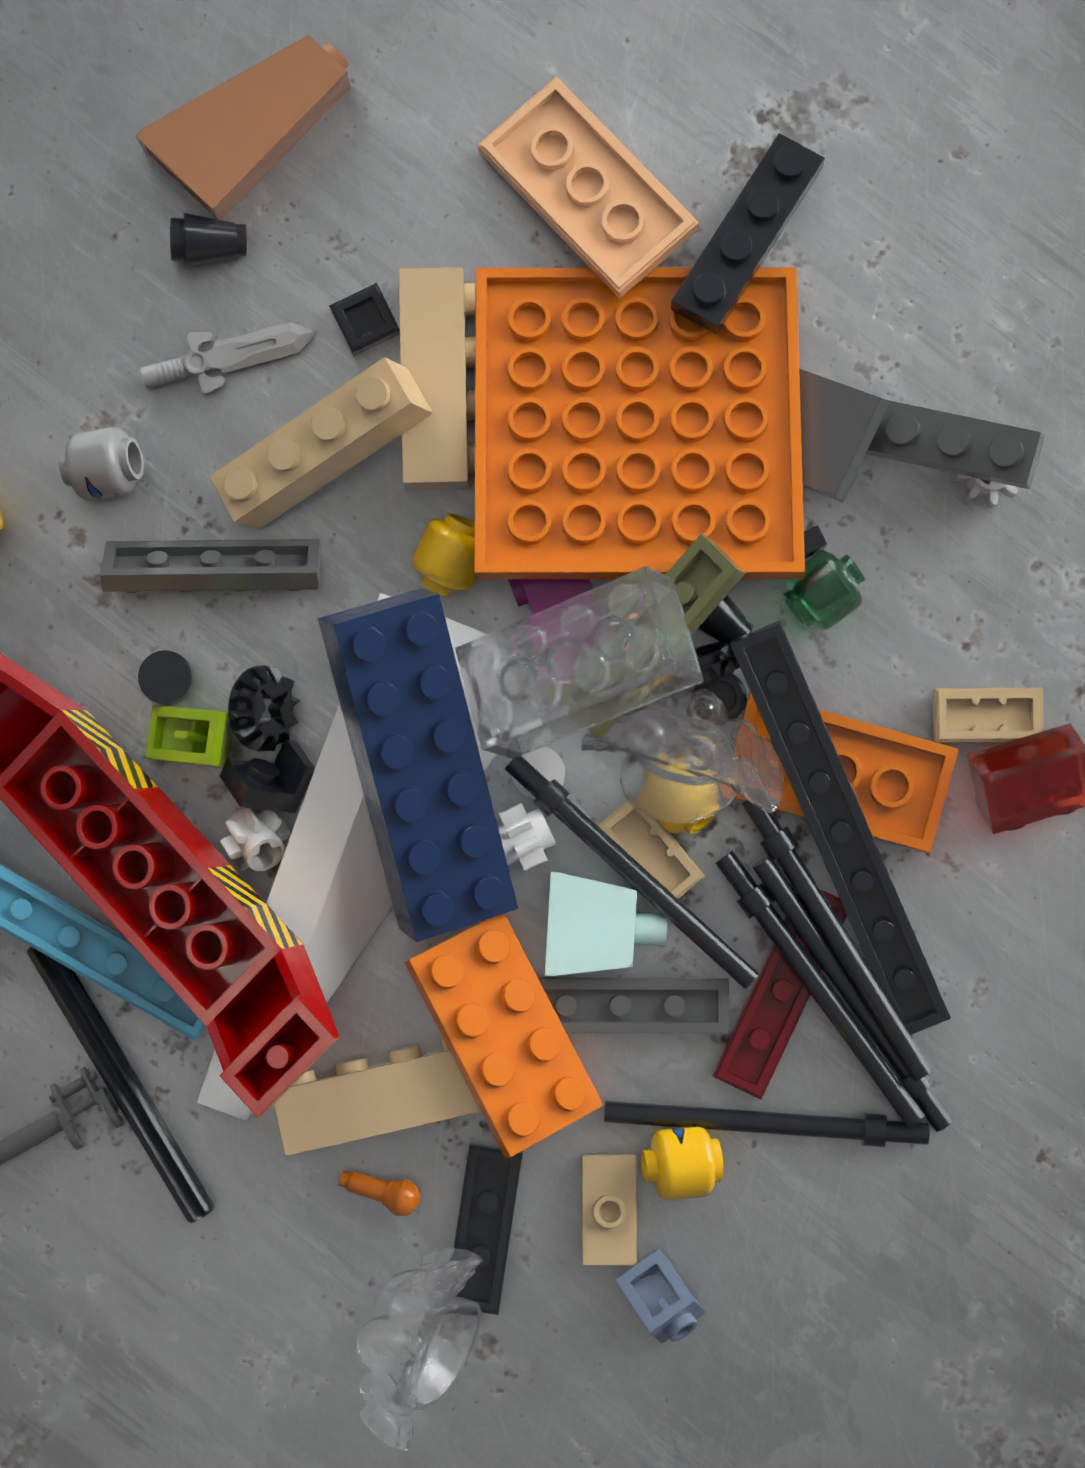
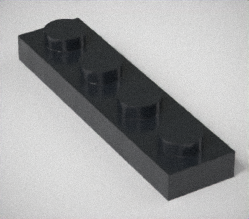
M778 133L673 297L671 310L717 335L821 172L825 157Z

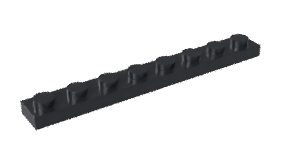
M776 621L730 641L731 648L872 973L911 1035L951 1019L781 621Z

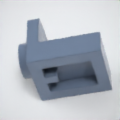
M660 1248L615 1279L649 1333L661 1343L669 1339L671 1342H675L690 1334L698 1325L696 1319L705 1313L700 1303L692 1296Z

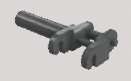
M86 1067L80 1068L81 1077L60 1088L56 1083L51 1084L50 1088L53 1095L49 1096L52 1103L57 1102L61 1112H51L0 1140V1165L63 1130L76 1150L83 1148L84 1143L82 1139L77 1137L75 1133L77 1128L73 1119L76 1115L94 1105H103L116 1128L124 1125L121 1115L116 1113L117 1106L107 1087L99 1090L96 1085L97 1074L95 1072L90 1074ZM87 1087L92 1098L71 1108L66 1098Z

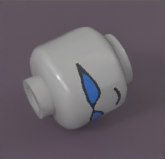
M110 427L74 434L67 443L65 454L60 457L59 470L63 482L67 486H72L79 497L86 501H94L131 493L137 479H141L143 475L144 460L136 439L128 437L118 427Z

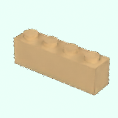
M463 267L399 268L401 365L408 368L433 414L402 434L403 484L405 490L469 489V475H475V442H468V422L475 421V389H467V369L476 368V336H466V316L476 315L475 283H465Z
M383 357L217 470L209 478L234 522L261 529L433 414L408 368Z
M444 1039L441 1040L443 1050L421 1054L420 1045L388 1052L390 1062L373 1066L368 1065L367 1057L335 1064L337 1074L316 1078L314 1069L307 1070L274 1104L285 1156L481 1111Z

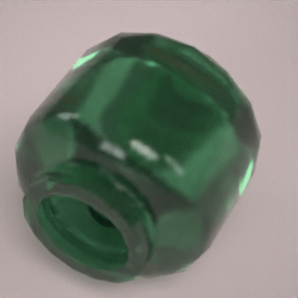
M821 550L805 561L803 579H785L788 591L782 594V597L790 611L806 629L813 625L820 630H827L860 607L863 598L858 585L865 581V578L859 567L847 554L838 559L833 553Z

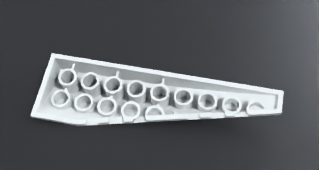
M380 593L377 601L389 598L390 596ZM445 617L483 770L485 771L499 750L534 653ZM340 702L266 902L304 944L326 1003L336 992L353 964L393 908ZM214 1050L197 1103L248 1121L253 1113L219 1076L223 1069Z

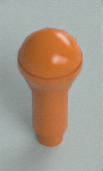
M343 1170L338 1186L346 1188L348 1192L382 1202V1205L386 1206L393 1215L408 1216L417 1209L420 1203V1190L411 1180L398 1179L387 1182L356 1171L348 1172Z

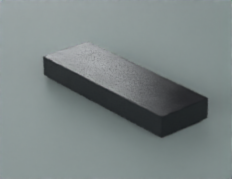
M469 1144L445 1307L495 1315L499 1314L523 1151L510 1158H505L500 1147Z

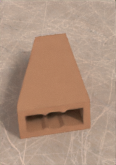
M307 35L144 127L136 135V138L145 153L215 219L222 220L349 90L351 85L348 73L345 70L349 64L344 56L329 42H325L320 46L313 38Z

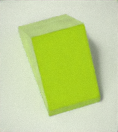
M152 705L145 758L223 769L227 758H230L233 738L228 713L216 710Z

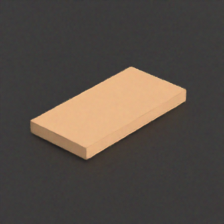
M557 76L477 144L479 153L619 299L699 230V222Z

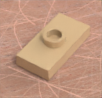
M1043 687L936 688L932 690L933 742L1002 743L1044 741Z
M637 793L598 825L678 899L705 877L674 837L647 809Z
M582 1154V1265H636L637 1156L636 1154Z

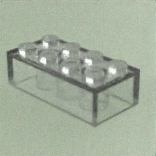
M647 566L455 648L482 750L511 759L704 682L675 580Z

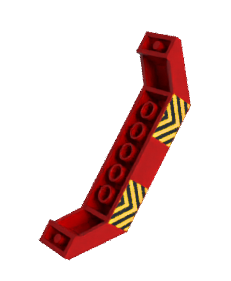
M0 653V800L204 1023L223 1069L219 1076L257 1118L263 1116L340 1038L304 944L87 709Z

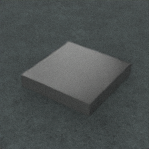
M799 369L803 487L844 502L889 403L881 397Z

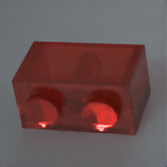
M1071 723L967 754L976 805L993 834L1017 830L1026 824L1056 815H1067L1085 807V744Z

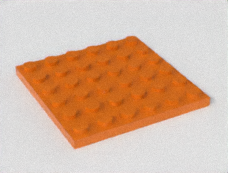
M656 267L620 299L591 268H476L475 579H662L700 534L714 541L746 573L741 579H803L805 574L797 267H760L717 335L671 310L673 297L693 267Z

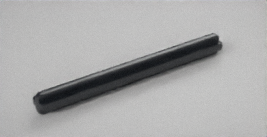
M30 946L27 949L29 958L188 1222L194 1223L207 1216L214 1209V1203L76 973Z

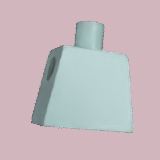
M550 872L545 976L633 967L634 944L666 946L668 919L662 913L636 912L637 890L560 872Z

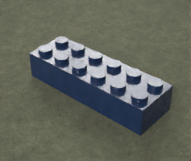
M420 588L318 618L399 929L415 942H419L519 909L440 595Z

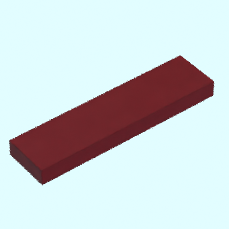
M821 889L843 925L847 914L840 898ZM785 917L784 922L786 923V925L792 931L794 936L800 942L802 947L808 953V955L819 968V970L822 971V968L817 962V960L814 958V956L812 955L808 947L805 945L799 934L796 932L790 921L787 919V917ZM774 944L759 972L760 974L750 991L711 1075L762 1100L811 995Z

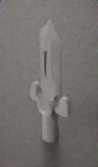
M286 322L216 341L213 348L205 352L199 351V348L203 344L212 341V334L207 331L189 332L186 338L190 352L181 358L142 367L141 373L146 388L192 376L198 378L202 393L209 394L225 384L223 376L208 377L205 375L209 370L218 369L224 374L298 354L317 331L292 322Z

